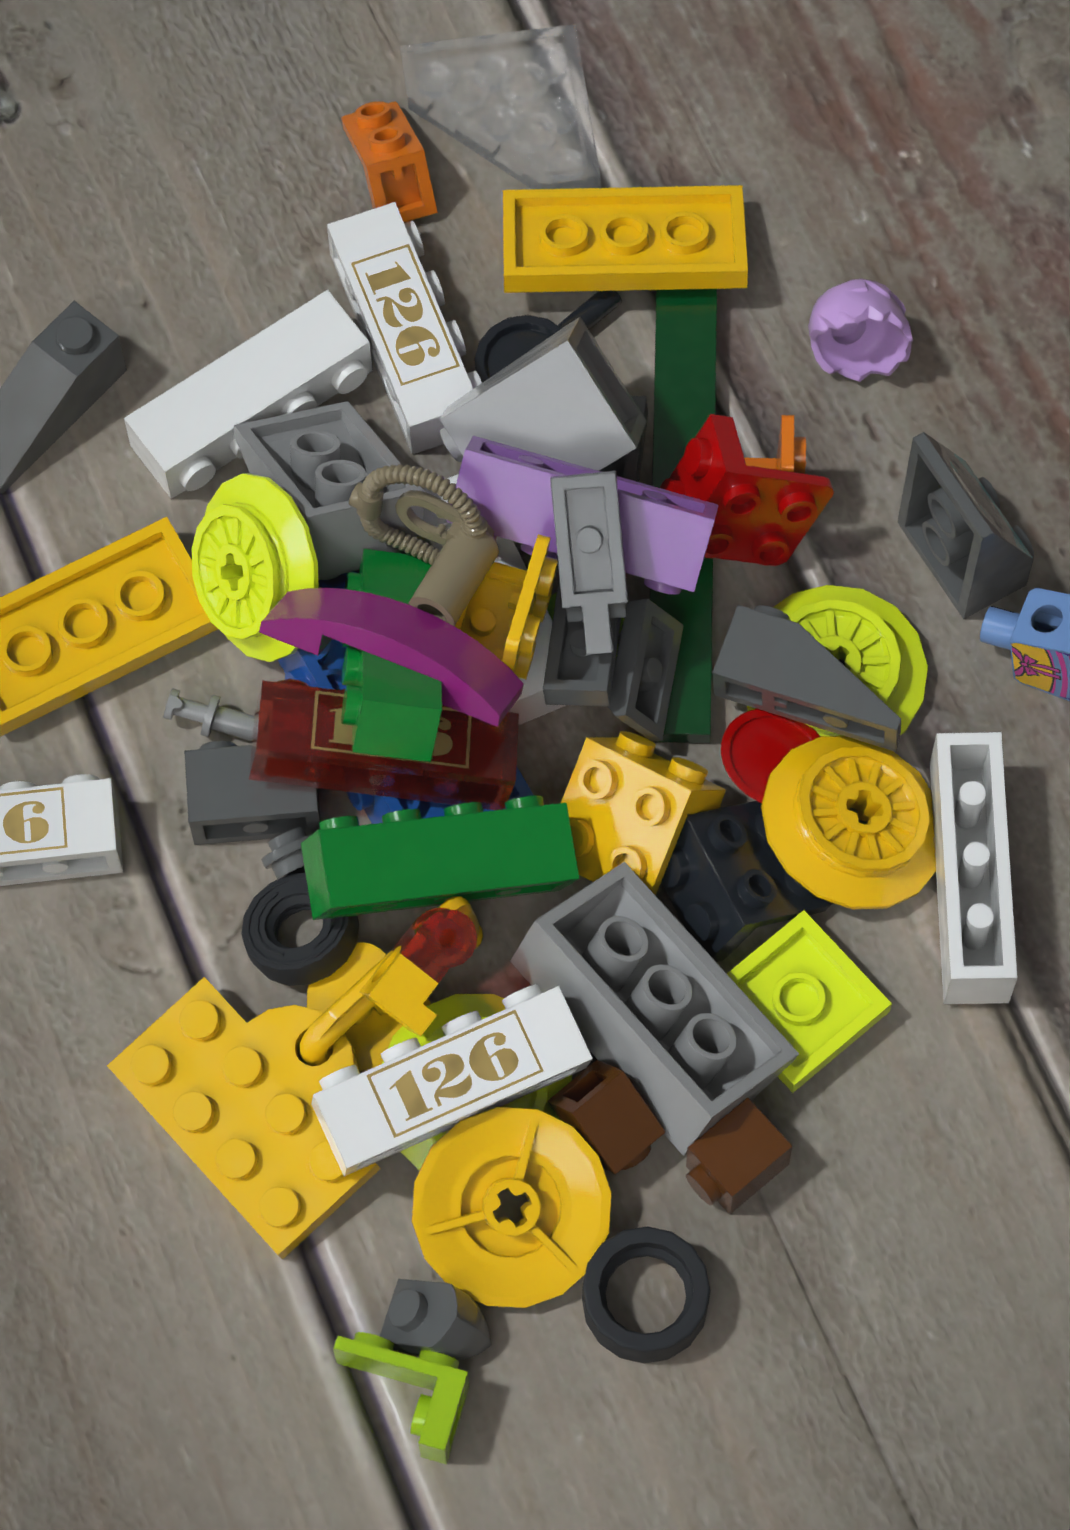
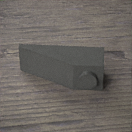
M73 301L31 342L0 388L1 495L127 371L119 335L76 301Z
M737 605L713 670L715 696L894 752L897 751L900 742L901 718L799 623L791 621L786 613L776 608L759 605L755 609H750Z

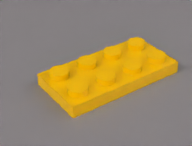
M743 186L503 190L504 293L747 288L748 261Z
M164 517L0 597V737L218 630L210 622L199 602L192 577V559L168 517Z

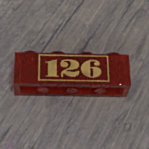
M285 679L278 682L262 680L254 715L249 780L450 805L480 802L483 809H505V802L509 800L516 782L519 713L508 712L497 727L442 705L431 762L352 752V725L341 724L345 689L334 690L310 687L302 681Z

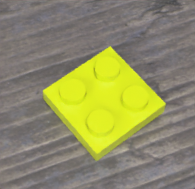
M805 910L727 973L799 1053L797 1058L777 1076L792 1093L887 1015L892 1005L885 995Z

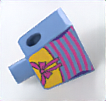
M1041 588L1031 589L1020 613L991 605L982 623L980 641L1010 650L1013 677L1019 683L1070 701V594Z

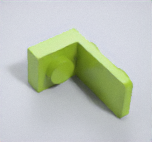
M356 1332L354 1340L337 1336L333 1348L336 1363L433 1390L432 1397L424 1394L420 1395L414 1412L410 1434L420 1436L418 1445L422 1458L447 1464L470 1387L468 1372L458 1369L459 1361L448 1355L429 1350L420 1351L419 1358L393 1351V1342L370 1333Z

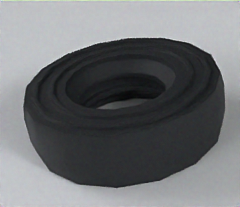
M305 873L289 874L269 883L253 898L243 917L241 935L248 957L267 978L287 986L310 985L331 976L348 960L358 940L359 919L357 915L323 919L319 935L310 943L301 947L290 948L283 946L278 941L279 928L287 918L300 911L311 910Z

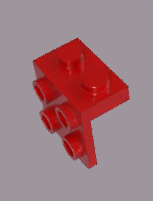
M715 414L709 415L696 437L688 442L684 456L669 479H665L660 486L664 490L719 505L704 557L764 566H778L784 564L790 558L834 494L831 480L827 477L746 465L733 417Z

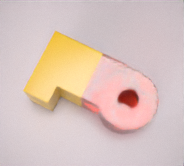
M435 907L424 911L416 918L359 992L407 1030L422 1036L437 1016L423 1003L450 968L463 964L472 956L477 946V932L474 923L467 915L450 908Z

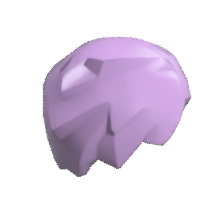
M854 279L828 289L817 299L808 324L811 348L817 363L829 374L838 372L846 378L861 382L870 374L891 375L898 368L900 362H906L909 359L911 343L913 342L909 322L905 317L906 309L903 303L885 285L872 280Z

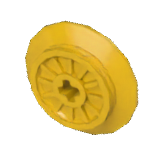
M821 736L791 749L769 775L761 805L767 842L786 873L816 897L852 910L888 909L916 896L936 872L931 789L920 772L894 751L846 736ZM854 808L858 810V815L856 812L850 811L849 809ZM858 817L860 820L867 822L866 825L859 823Z
M496 1107L460 1120L431 1146L414 1181L412 1224L424 1259L445 1283L452 1284L467 1293L473 1300L486 1306L527 1308L563 1295L585 1275L587 1263L600 1245L605 1242L609 1234L611 1190L598 1154L573 1126L538 1109ZM504 1189H507L515 1196L523 1193L526 1194L528 1201L520 1207L523 1218L517 1223H513L506 1216L498 1219L494 1217L493 1211L501 1205L497 1194Z

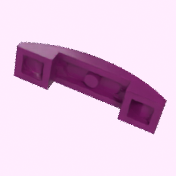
M306 588L288 591L261 621L259 633L317 656L332 639H335L442 682V705L497 727L522 695L524 683L506 664L474 638L430 613L384 596L338 588Z

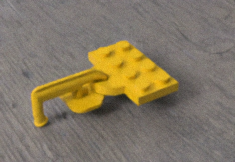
M452 896L443 902L391 951L401 946L399 953L419 968H422L447 944L455 951L462 953L477 949L482 942L483 932L468 900L461 896ZM357 942L350 957L331 976L308 985L306 1007L289 1005L268 1009L249 1022H246L212 984L203 977L107 1065L282 1260L381 1169L375 1162L343 1176L311 1104L313 1094L323 1090L319 1081L327 1075L351 1065H356L359 1072H365L381 1065L383 1059L380 1054L388 1049L393 1035L402 1027L400 1023L359 992L388 956L380 948L370 943ZM427 998L423 1004L428 1006L431 1003ZM300 1054H301V1057L303 1058V1060L306 1062L307 1065H305L303 1062H301V1060H300Z

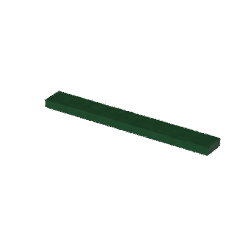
M717 289L656 290L652 486L660 488L665 479H669L684 456L688 442L696 437L709 415L715 414ZM704 557L694 592L681 589L680 594H666L650 588V601L684 625L662 741L653 742L710 743L713 558Z

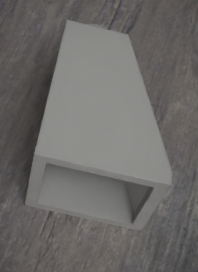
M579 317L449 405L440 418L444 426L440 430V435L446 448L458 462L463 460L465 449L471 438L477 436L599 471L637 448L647 421L587 326Z

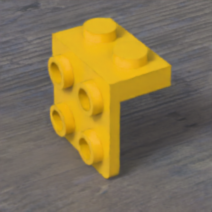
M540 534L537 536L527 571L494 562L455 625L456 628L474 638L496 655L518 678L525 680L527 679L537 643L535 641L540 623H543L553 589L552 583L558 565L557 559L547 557L551 538Z
M620 731L618 737H586L561 803L567 802L579 875L594 882L625 862L656 896L687 815L718 809L726 789L706 780L708 770L699 764L679 757H672V760L669 761L653 753L656 744L640 735Z

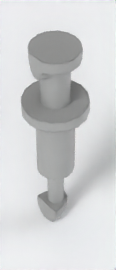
M172 688L163 718L172 720L173 715L203 723L201 735L209 737L211 730H216L259 744L268 738L280 735L295 736L301 741L312 740L311 736L306 732L299 731L298 736L272 729L266 719L219 706L221 697L212 695L209 705L179 697L180 690Z

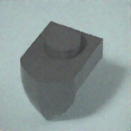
M398 1279L380 1333V1337L394 1343L393 1351L420 1354L422 1350H429L460 1360L479 1355L492 1345L486 1319L478 1304L467 1293L450 1283Z

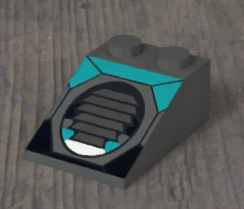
M923 432L912 439L897 523L959 614L965 619L1026 586L1033 563L1034 550L1026 533L1017 525L1011 527L999 510L1000 501L991 483L984 477L978 479L964 459Z

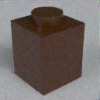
M600 1060L592 1063L547 1101L559 1119L573 1126L598 1154L602 1167L614 1174H617L620 1170L630 1169L643 1161L651 1151V1144L665 1133V1130L624 1071Z
M747 1097L688 1147L686 1167L690 1171L686 1174V1179L704 1202L708 1205H713L718 1201L730 1215L789 1165L792 1145Z

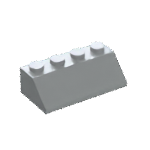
M625 862L536 919L510 960L531 985H539L542 993L557 986L560 987L588 1050L597 1060L624 1071L665 1130L664 1135L683 1156L687 1154V1149L691 1144L747 1097L752 1101L799 1055L795 1048Z

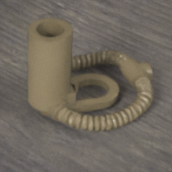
M393 464L390 466L385 465L382 468L373 470L365 477L363 483H357L351 493L349 505L356 508L364 531L368 532L369 536H373L375 540H379L381 543L385 542L387 546L392 545L393 548H398L400 551L405 550L406 554L411 553L413 557L417 556L419 560H423L431 565L408 605L430 613L455 626L499 554L498 544L493 538L494 530L488 525L487 520L481 515V511L477 509V505L473 503V500L468 498L467 493L462 492V489L459 487L456 488L455 483L450 484L449 479H444L442 475H438L436 472H431L429 469L424 470L422 467L417 468L416 466L410 467L409 465L403 466L401 464L397 466ZM395 483H403L404 485L407 483L409 485L414 484L416 487L421 486L422 488H427L428 491L432 490L438 496H443L444 500H448L447 503L432 494L420 490H410L403 493L395 505L396 513L400 520L411 531L421 537L444 545L441 551L433 545L429 546L427 542L423 544V541L420 539L417 541L416 537L411 538L410 534L405 535L403 531L399 533L398 529L389 527L388 524H384L381 521L380 515L382 512L384 487L390 484L394 485ZM411 506L426 508L435 513L438 518H444L452 522V525L447 531L444 524H439L437 527L427 523L413 512Z

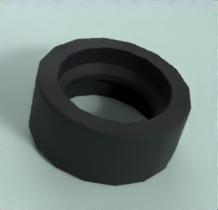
M649 1226L623 1230L603 1242L587 1263L582 1284V1303L586 1324L599 1344L619 1358L640 1363L668 1360L688 1348L704 1327L711 1292L707 1268L694 1247L671 1231ZM645 1256L661 1259L675 1268L684 1282L686 1293L683 1311L676 1321L662 1331L647 1334L630 1331L618 1323L608 1309L606 1299L608 1281L617 1267L630 1259Z

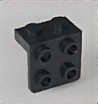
M757 801L687 815L661 881L685 929L715 962L725 960L757 927L791 920L803 910L808 915L825 912L833 904L816 897L786 873L767 842L761 810L762 803Z

